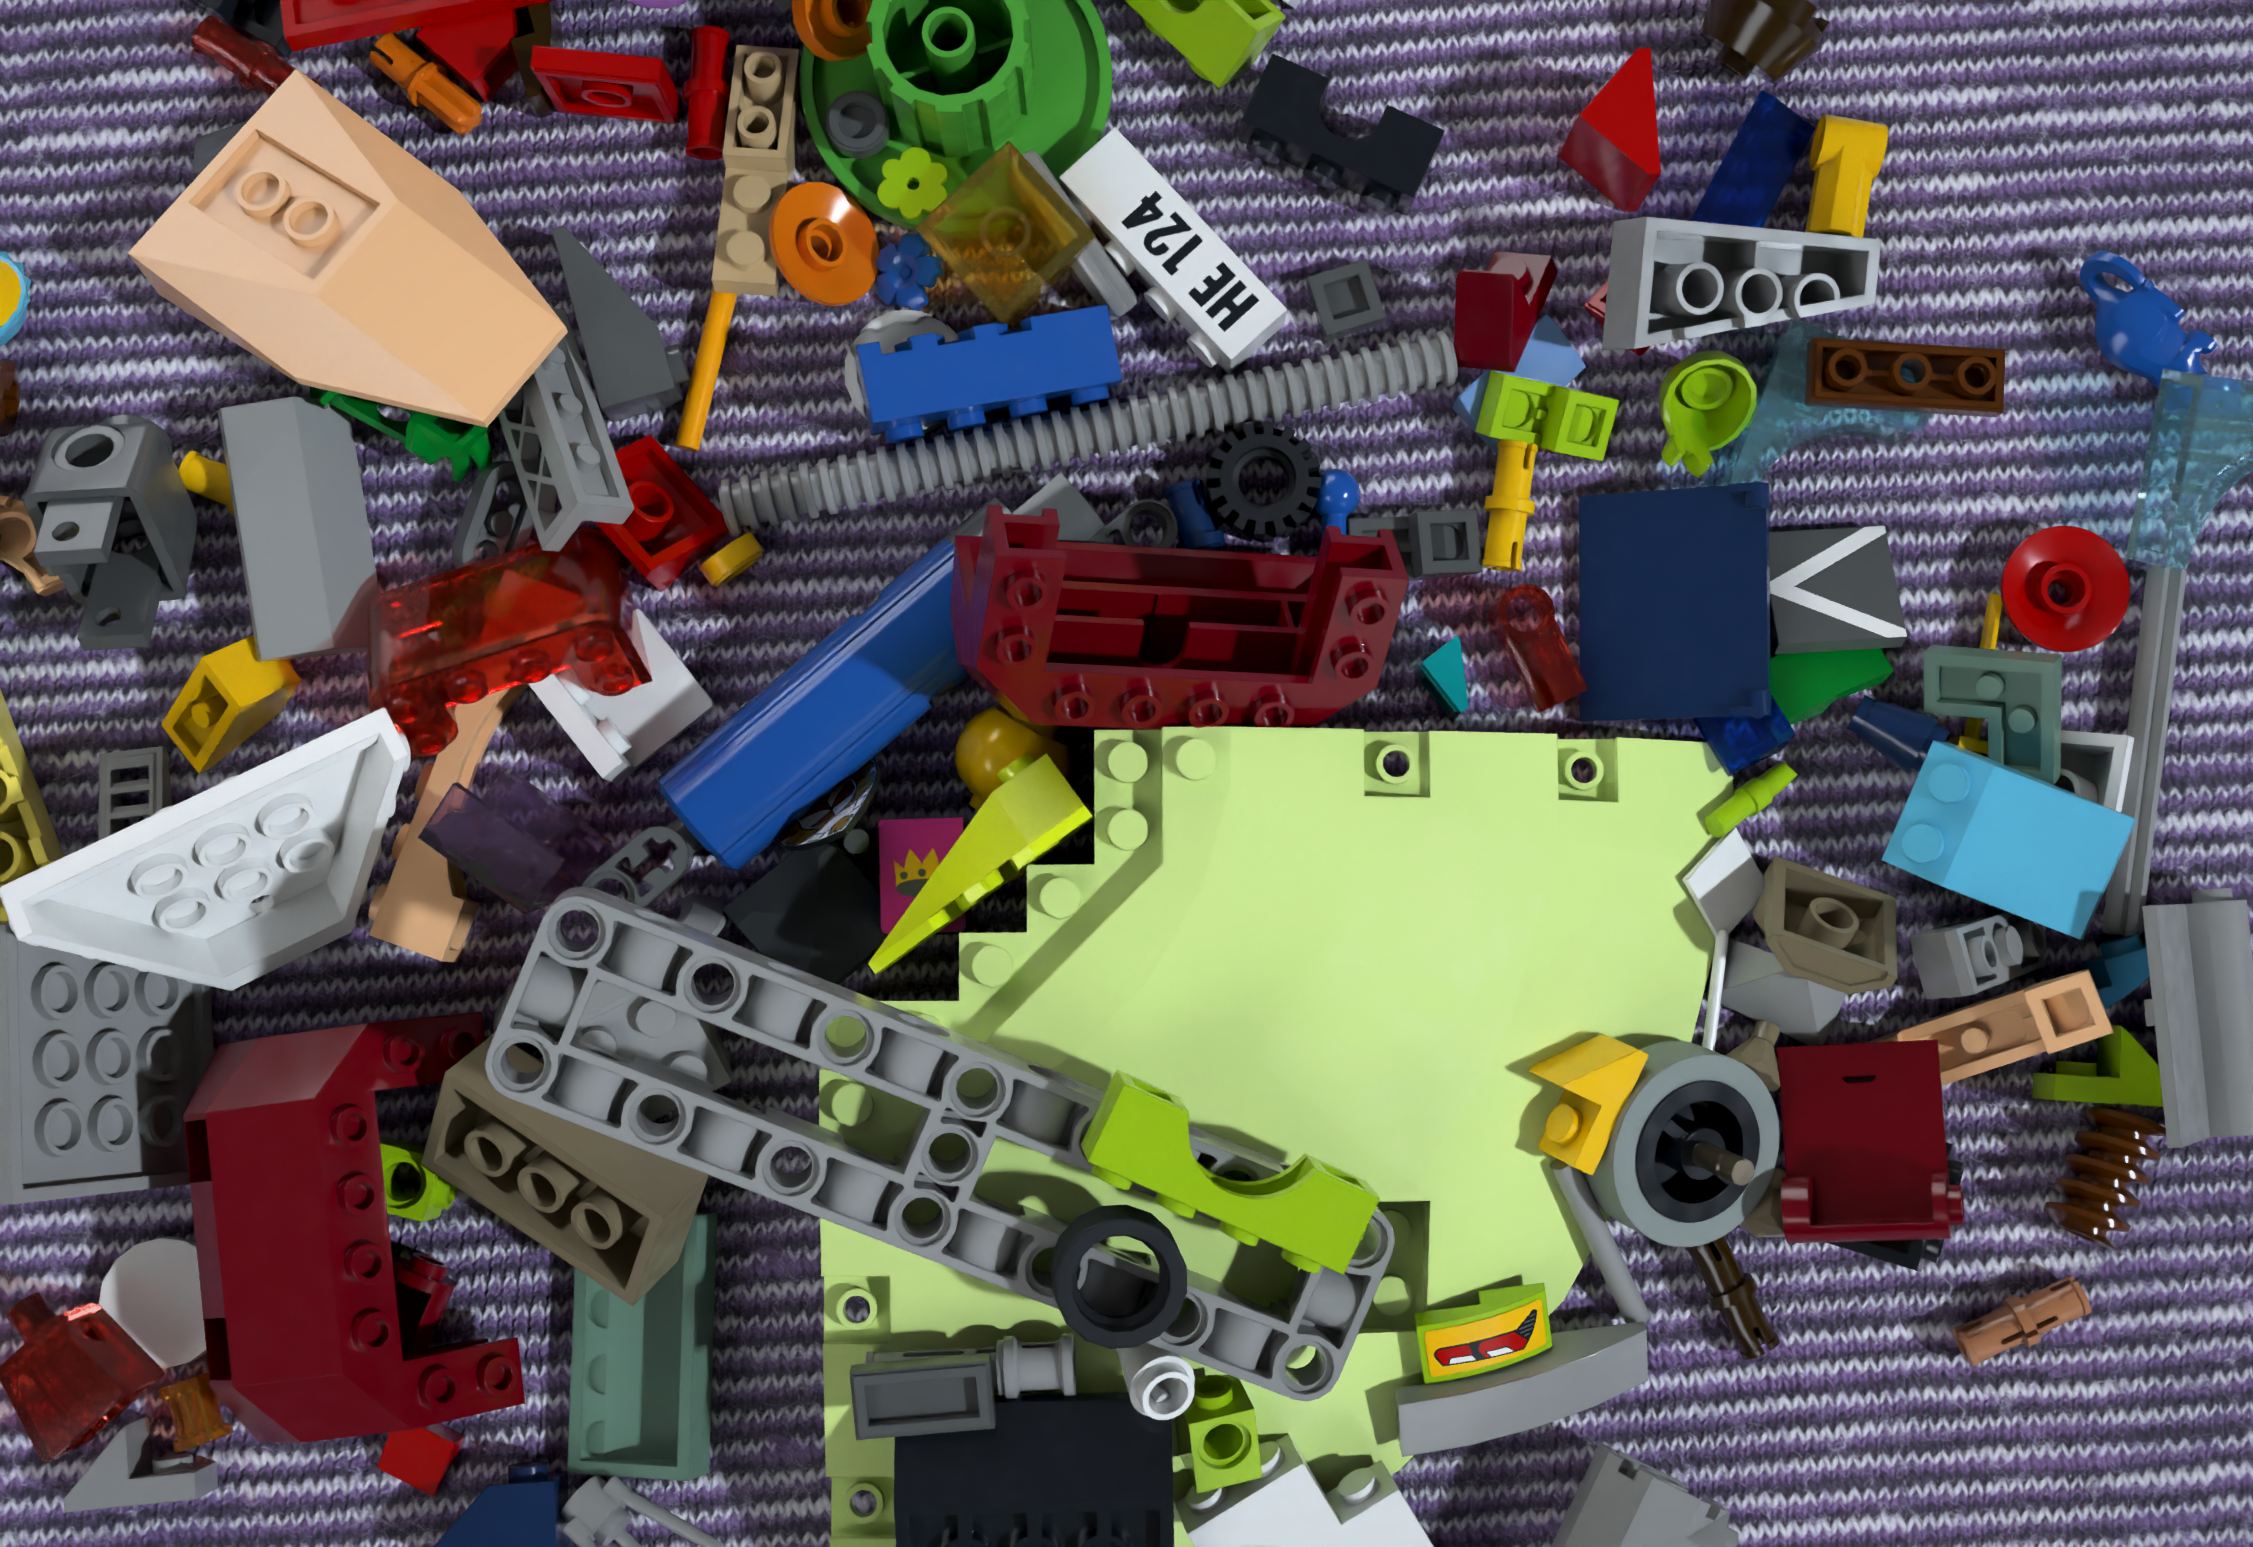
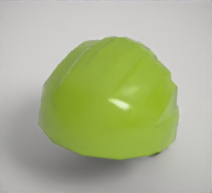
M1705 350L1689 354L1666 374L1659 388V413L1667 431V442L1661 454L1662 459L1668 466H1675L1682 459L1692 475L1698 479L1703 477L1714 462L1710 451L1720 449L1737 438L1750 422L1756 407L1757 386L1739 359L1723 351Z

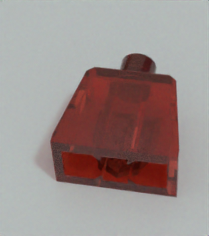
M36 1292L18 1302L5 1314V1317L24 1344L0 1366V1382L38 1456L44 1464L87 1445L165 1375L161 1367L98 1304L90 1302L57 1316L40 1292Z

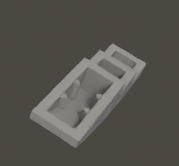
M1644 1321L1551 1333L1552 1347L1517 1363L1473 1376L1458 1378L1453 1381L1394 1388L1398 1441L1402 1457L1469 1446L1534 1429L1597 1406L1648 1381L1647 1329Z

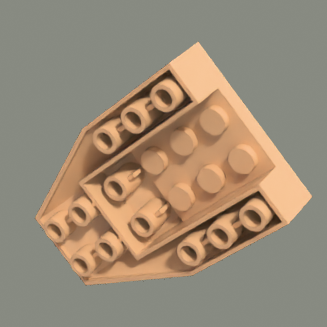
M298 69L293 71L128 252L129 256L160 296L299 384L486 428L568 333L561 319L458 189Z

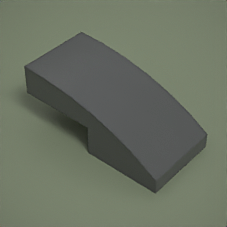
M1476 509L1417 511L1405 517L1347 519V535L1376 537L1378 529L1392 530L1409 581L1447 578L1482 572Z

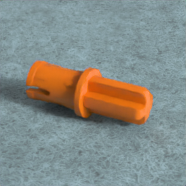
M394 32L385 34L375 43L374 46L383 51L387 56L382 57L378 52L371 51L369 56L371 65L381 70L407 92L406 97L412 105L416 107L425 106L461 135H467L474 127L479 126L483 119L481 104L447 77V70L441 63L427 61L405 43L402 37Z

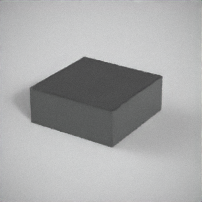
M1367 259L1307 277L1306 287L1324 342L1384 324L1386 316Z

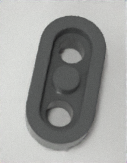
M496 461L490 463L480 471L474 482L452 545L454 565L458 572L469 581L486 585L501 584L504 582L507 572L515 574L522 560L534 524L513 462ZM504 481L509 488V495L505 502L500 503L496 496V490L499 484ZM481 541H484L488 547V554L484 561L478 562L475 556V549Z

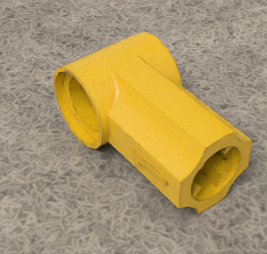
M1829 114L1821 116L1815 130L1810 151L1809 167L1810 170L1815 171L1805 232L1863 238L1872 181L1879 174L1886 152L1888 140L1887 125Z

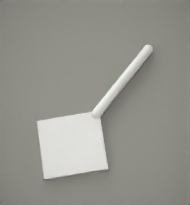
M1736 827L1722 836L1682 879L1715 937L1702 1042L1703 1047L1715 1051L1729 933L1753 908L1763 892L1764 878Z

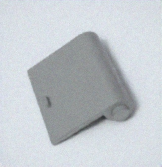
M2232 888L2191 891L2192 904L2142 906L2152 999L2144 1000L2146 1026H2155L2168 1148H2183L2210 1137L2253 1135V953L2247 899L2233 900Z

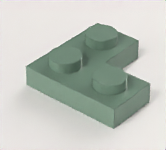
M1931 645L1923 653L1924 713L1988 719L1989 759L2052 785L2061 777L2062 654Z

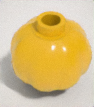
M999 705L985 709L970 719L961 731L955 746V763L958 775L974 794L969 804L979 811L990 794L1003 785L997 774L1027 752H1030L1035 761L1047 753L1067 782H1069L1072 772V754L1069 743L1056 735L1061 725L1032 724L1013 717L1004 707Z

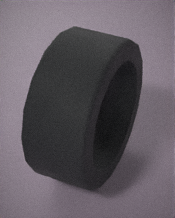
M1127 1204L1100 1206L1078 1216L1059 1236L1050 1259L1051 1288L1066 1324L1085 1341L1109 1349L1138 1347L1159 1337L1178 1317L1187 1295V1266L1170 1230L1152 1213ZM1128 1236L1142 1241L1153 1251L1159 1264V1283L1154 1296L1143 1307L1126 1315L1109 1316L1095 1311L1083 1300L1077 1287V1270L1083 1255L1094 1244L1109 1237Z

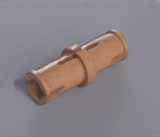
M2068 1275L2050 1284L2048 1287L2022 1298L2015 1294L2003 1299L2002 1307L1980 1318L1952 1328V1334L1962 1356L1971 1367H1974L1980 1362L2020 1344L2030 1347L2039 1343L2041 1340L2040 1335L2066 1322H2071L2079 1317L2090 1314L2091 1306L2079 1282L2074 1280L2072 1275Z

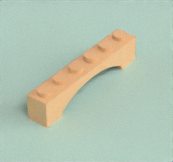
M508 572L503 585H495L491 590L483 613L484 620L488 621L480 645L473 644L470 647L462 664L460 676L466 682L457 705L450 704L447 707L439 724L438 739L443 742L434 765L428 763L417 781L415 799L420 800L414 818L411 824L405 823L401 827L394 841L392 859L397 860L391 878L388 885L383 883L379 886L371 901L368 917L374 922L369 933L370 936L439 961L458 962L480 903L468 899L464 881L463 861L446 838L445 830L462 846L465 812L477 768L498 725L511 706L529 687L523 677L543 661L553 666L557 662L564 664L574 656L592 609L591 606L580 598Z

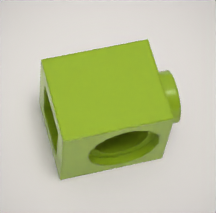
M379 1136L387 1213L420 1222L440 1217L442 1209L448 1210L451 1207L458 1188L421 1164L425 1146ZM405 1162L413 1165L421 1176V1187L414 1197L405 1195L397 1184L398 1170Z
M1228 1374L1223 1376L1207 1375L1195 1380L1193 1400L1182 1414L1175 1417L1180 1457L1196 1492L1202 1493L1262 1478L1255 1408L1240 1379Z

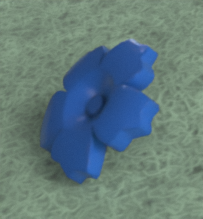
M906 233L899 242V245L890 243L886 248L881 249L876 260V266L885 273L879 275L876 282L878 296L886 305L893 306L897 302L899 306L911 308L915 311H920L924 305H928L929 300L924 286L934 287L937 278L944 271L941 268L942 260L940 258L927 256L930 248L924 243L923 235Z

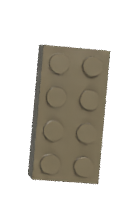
M494 1034L445 1072L421 1164L613 1294L634 1306L678 1262L709 1175L517 1102L499 1093L488 1080L485 1069L487 1051L494 1037ZM514 1044L508 1047V1059L517 1070L531 1073L544 1067V1064Z

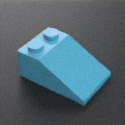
M1933 740L1881 860L1949 890L2082 940L2137 819L1953 743Z

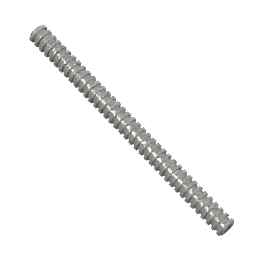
M1444 330L1435 332L1433 339H1428L1424 334L1417 335L1414 343H1408L1405 338L1397 340L1394 347H1389L1386 342L1378 343L1377 350L1370 351L1367 346L1359 347L1358 354L1350 355L1348 350L1339 352L1336 359H1331L1328 354L1320 355L1319 362L1312 363L1309 358L1301 359L1300 366L1292 367L1290 362L1282 363L1281 370L1273 371L1271 366L1263 367L1262 374L1254 375L1251 370L1243 371V378L1234 379L1232 374L1224 375L1223 382L1215 383L1213 378L1205 379L1204 386L1196 387L1194 382H1189L1185 384V390L1176 391L1174 386L1166 387V394L1157 395L1155 390L1147 391V398L1138 399L1136 394H1131L1127 396L1128 402L1118 403L1117 398L1108 399V406L1099 407L1097 402L1089 403V410L1080 411L1078 406H1073L1069 409L1070 414L1061 416L1059 410H1053L1050 412L1051 418L1041 419L1039 414L1031 415V422L1021 423L1020 418L1012 419V426L1003 428L1001 422H995L992 424L993 430L983 431L981 426L973 427L974 434L964 435L962 430L954 431V438L944 439L943 434H937L934 436L935 442L925 443L923 438L915 439V446L906 447L904 442L896 443V450L886 451L885 446H879L876 448V454L867 455L865 450L857 451V458L848 459L846 454H841L837 457L838 462L829 463L827 458L818 459V466L809 467L807 462L799 463V470L790 471L788 466H783L779 468V474L771 475L769 470L760 471V478L751 479L749 474L741 475L740 482L732 483L730 478H725L721 480V486L718 487L719 499L725 524L728 530L737 535L742 533V527L750 525L751 529L756 531L761 529V523L769 521L771 526L775 527L780 526L781 519L788 517L792 523L800 521V515L808 513L811 519L818 518L819 511L828 509L830 515L838 514V507L847 505L850 511L858 509V503L867 501L869 507L876 506L877 499L886 497L887 502L891 503L896 502V495L903 493L906 494L908 499L916 497L915 491L925 489L927 495L934 494L935 487L944 485L946 491L953 490L954 483L963 481L965 487L973 486V479L983 477L984 482L988 483L993 481L992 475L1002 473L1003 478L1007 479L1012 477L1011 471L1019 469L1022 470L1023 475L1031 474V467L1041 465L1043 471L1051 469L1050 463L1060 461L1061 466L1065 467L1070 465V459L1079 457L1081 463L1089 461V455L1098 453L1100 459L1108 458V451L1117 449L1120 455L1127 454L1128 447L1137 445L1138 450L1142 451L1147 449V443L1156 441L1158 447L1166 446V439L1174 437L1177 443L1185 442V435L1193 433L1196 439L1205 437V431L1213 429L1214 433L1219 435L1224 433V427L1233 426L1235 431H1239L1244 425L1243 423L1252 422L1254 427L1262 426L1263 419L1271 418L1272 422L1277 423L1281 422L1282 415L1290 414L1292 419L1300 418L1301 411L1309 410L1312 415L1319 414L1323 406H1328L1331 411L1339 410L1340 403L1347 402L1350 407L1358 406L1359 399L1366 398L1369 403L1377 402L1378 395L1385 394L1388 399H1393L1397 397L1398 391L1404 390L1407 395L1415 394L1417 387L1424 386L1426 391L1435 390L1436 383L1443 382L1446 387L1454 386L1458 377L1457 359L1450 336Z

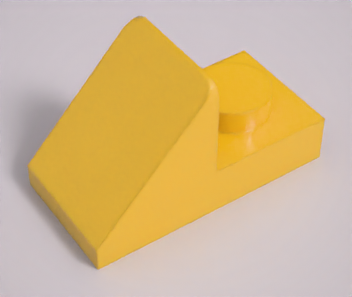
M1600 1034L1531 1066L1528 1070L1529 1072L1565 1088L1557 1106L1548 1116L1545 1132L1537 1148L1593 1176L1613 1134L1617 1119L1634 1089L1649 1054L1605 1034Z

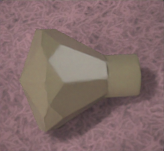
M1757 1020L1750 1038L1725 1056L1749 1067L1763 1081L1768 1091L1774 1092L1780 1087L1774 1047L1781 1030L1772 1022Z
M1774 1169L1771 1181L1754 1210L1750 1212L1749 1216L1739 1224V1226L1754 1237H1785L1781 1209L1782 1178L1786 1177V1172L1781 1169Z

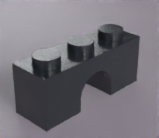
M1272 53L1241 119L1238 140L1247 144L1246 149L1252 155L1265 162L1278 164L1283 160L1303 169V175L1318 186L1336 189L1339 185L1361 195L1360 201L1376 212L1392 215L1397 211L1408 216L1438 151L1445 130L1387 105L1378 125L1371 133L1358 139L1340 138L1325 127L1320 117V110L1326 99L1330 79Z

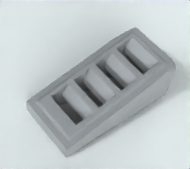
M158 746L99 754L98 841L125 829L124 819L150 817L160 809L173 805L167 747ZM149 766V779L120 781L119 770ZM149 792V803L123 806L122 795Z

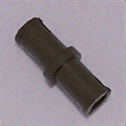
M1723 1236L1713 1242L1700 1246L1684 1247L1688 1250L1709 1290L1705 1294V1298L1710 1308L1720 1311L1740 1349L1741 1357L1744 1360L1754 1359L1766 1354L1761 1345L1766 1344L1769 1350H1773L1779 1345L1780 1339L1774 1333L1754 1295L1758 1286L1750 1273L1743 1274L1725 1237Z

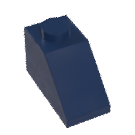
M544 1461L521 1462L509 1465L508 1474L501 1475L489 1484L433 1547H570V1538L563 1532V1529L569 1522L561 1515L563 1507L569 1500L567 1471L548 1472V1462Z

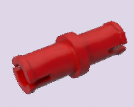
M699 26L690 31L691 56L689 80L684 82L682 98L688 103V138L685 152L690 157L696 159L716 160L723 158L726 106H729L731 85L727 83V53L730 34L719 27Z

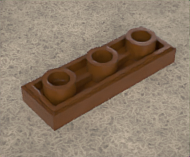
M1812 338L1807 343L1805 406L1998 417L2003 413L2006 349ZM1900 368H1906L1911 371L1914 376V384L1907 383L1902 379Z

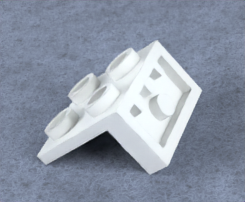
M639 609L631 610L558 669L543 661L523 677L603 779L615 784H619L710 712L715 705L700 683Z

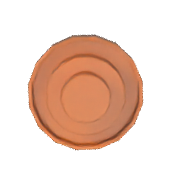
M792 0L793 23L801 41L814 55L832 62L851 60L868 52L866 45L872 44L866 19L873 0Z

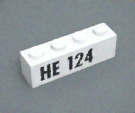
M1116 127L1059 177L1060 186L1087 225L1106 244L1103 248L1121 274L1127 277L1133 273L1146 286L1148 291L1144 293V296L1150 306L1166 322H1170L1174 317L1191 334L1187 339L1190 348L1210 368L1218 363L1227 374H1231L1284 326L1287 308Z

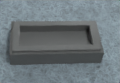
M990 1353L855 1364L851 1366L849 1374L856 1440L995 1429L996 1413Z

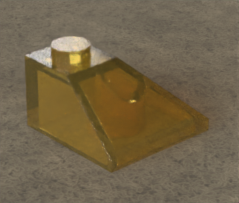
M1010 141L1003 145L915 227L916 232L961 287L994 323H1007L1008 329L1052 289L1096 238L1095 234Z

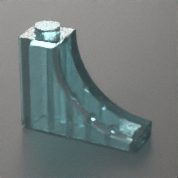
M1791 319L1777 333L1757 385L1755 410L1750 422L1737 437L1719 486L1754 481L1760 482L1764 474L1777 459L1802 445L1817 440L1852 436L1882 440L1896 445L1913 433L1914 430L1921 432L1932 413L1805 406L1807 343L1812 338L1848 339L1797 319ZM1900 368L1902 379L1907 383L1914 384V376L1911 371L1906 368Z
M2163 369L2126 558L2163 568L2187 570L2192 549L2208 516L2222 497L2238 481L2253 471V378Z

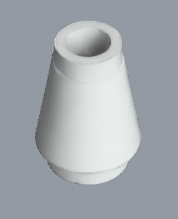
M1148 1343L1133 1348L1116 1349L1131 1403L1138 1412L1156 1420H1169L1179 1416L1189 1407L1194 1397L1195 1376L1192 1367L1183 1358Z

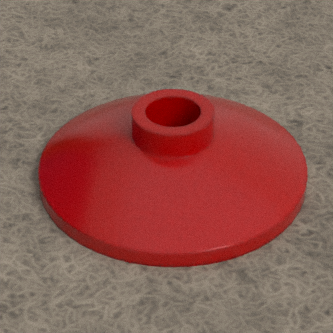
M2055 526L2030 535L2012 551L2002 572L2000 592L2002 604L2009 621L2025 639L2043 649L2066 653L2091 648L2107 639L2117 629L2128 607L2130 585L2128 573L2121 557L2105 539L2083 528ZM2051 582H2057L2064 587L2066 598L2062 604L2052 601L2049 597L2048 587Z

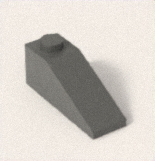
M564 225L552 228L593 382L603 412L612 422H617L684 403L685 400L680 383L689 381L690 377L680 345L669 346L668 341L659 328Z

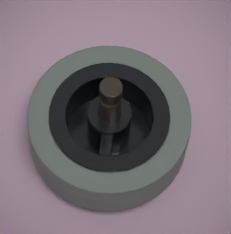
M1665 1041L1648 1045L1640 1049L1649 1054L1648 1059L1617 1119L1613 1134L1593 1176L1583 1172L1584 1178L1600 1208L1621 1224L1667 1246L1694 1247L1704 1245L1723 1237L1735 1229L1749 1216L1764 1195L1771 1181L1779 1150L1780 1132L1776 1107L1771 1094L1759 1076L1749 1067L1735 1059L1685 1041Z

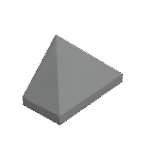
M1730 938L1728 940L1720 1005L1755 1022L1757 1020L1772 1022L1780 1028L1781 1034L1806 1046L1824 1045L1846 993L1789 974L1773 953ZM1710 979L1703 995L1706 999H1708Z

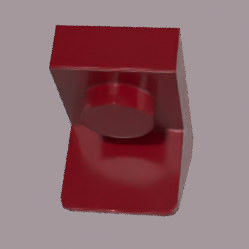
M1494 251L1486 271L1459 270L1456 278L1454 349L1457 367L1515 372L1558 274L1552 256Z

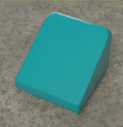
M1457 635L1421 662L1415 669L1416 673L1414 674L1446 716L1453 720L1469 707L1461 643Z

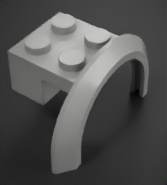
M691 893L681 898V913L677 921L717 936L727 921V914L722 910L727 903L722 897ZM597 979L576 1032L582 1033L580 1041L632 1061L636 1054L713 1084V1091L732 1082L730 1054L713 1024ZM516 981L508 985L495 1011L493 1021L494 1032L497 1030ZM658 1094L647 1097L640 1104L641 1112L651 1122L678 1109L672 1099Z

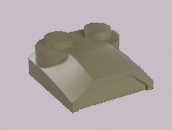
M1773 856L1764 873L1763 892L1753 909V916L1765 935L1766 944L1785 971L1794 976L1849 995L1892 987L1898 977L1896 897L1781 857Z

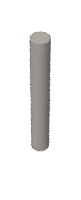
M1556 1158L1550 1164V1168L1625 1323L1641 1321L1646 1323L1650 1318V1313L1582 1171Z

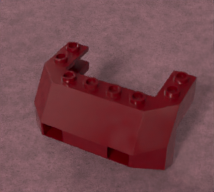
M987 505L982 536L955 535L950 614L957 661L1013 717L1032 724L1162 730V727L1311 728L1377 688L1409 582V577L1393 532L1387 529H1378L1377 536L1372 537L1342 535L1339 526H1326L1318 557L1057 541L1060 528L1057 509L1043 508L1041 516L1003 514L1001 505Z
M482 1012L366 1023L222 1044L218 1046L183 1115L209 1381L210 1388L259 1442L303 1443L405 1431L525 1404L518 1337L489 1342L488 1338H475L402 1353L375 1091L443 1083L445 1072L485 1041Z

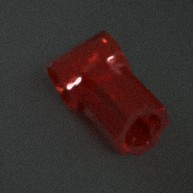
M1522 584L1512 587L1495 599L1489 610L1488 621L1492 633L1503 643L1537 714L1588 690V687L1554 618L1555 608L1553 600L1540 587ZM1511 600H1524L1533 607L1536 621L1531 631H1518L1508 622L1506 613L1507 606Z

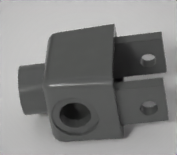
M117 415L107 417L98 425L59 427L51 430L45 437L23 500L36 532L37 542L34 555L40 566H44L49 577L57 575L60 577L73 600L86 605L77 637L83 651L149 647L159 601L177 600L182 598L186 592L198 529V515L173 460L171 439L164 429L154 422L139 416ZM145 533L150 540L144 548L136 552L123 554L113 551L122 539L133 534ZM118 620L117 623L104 627L106 624Z

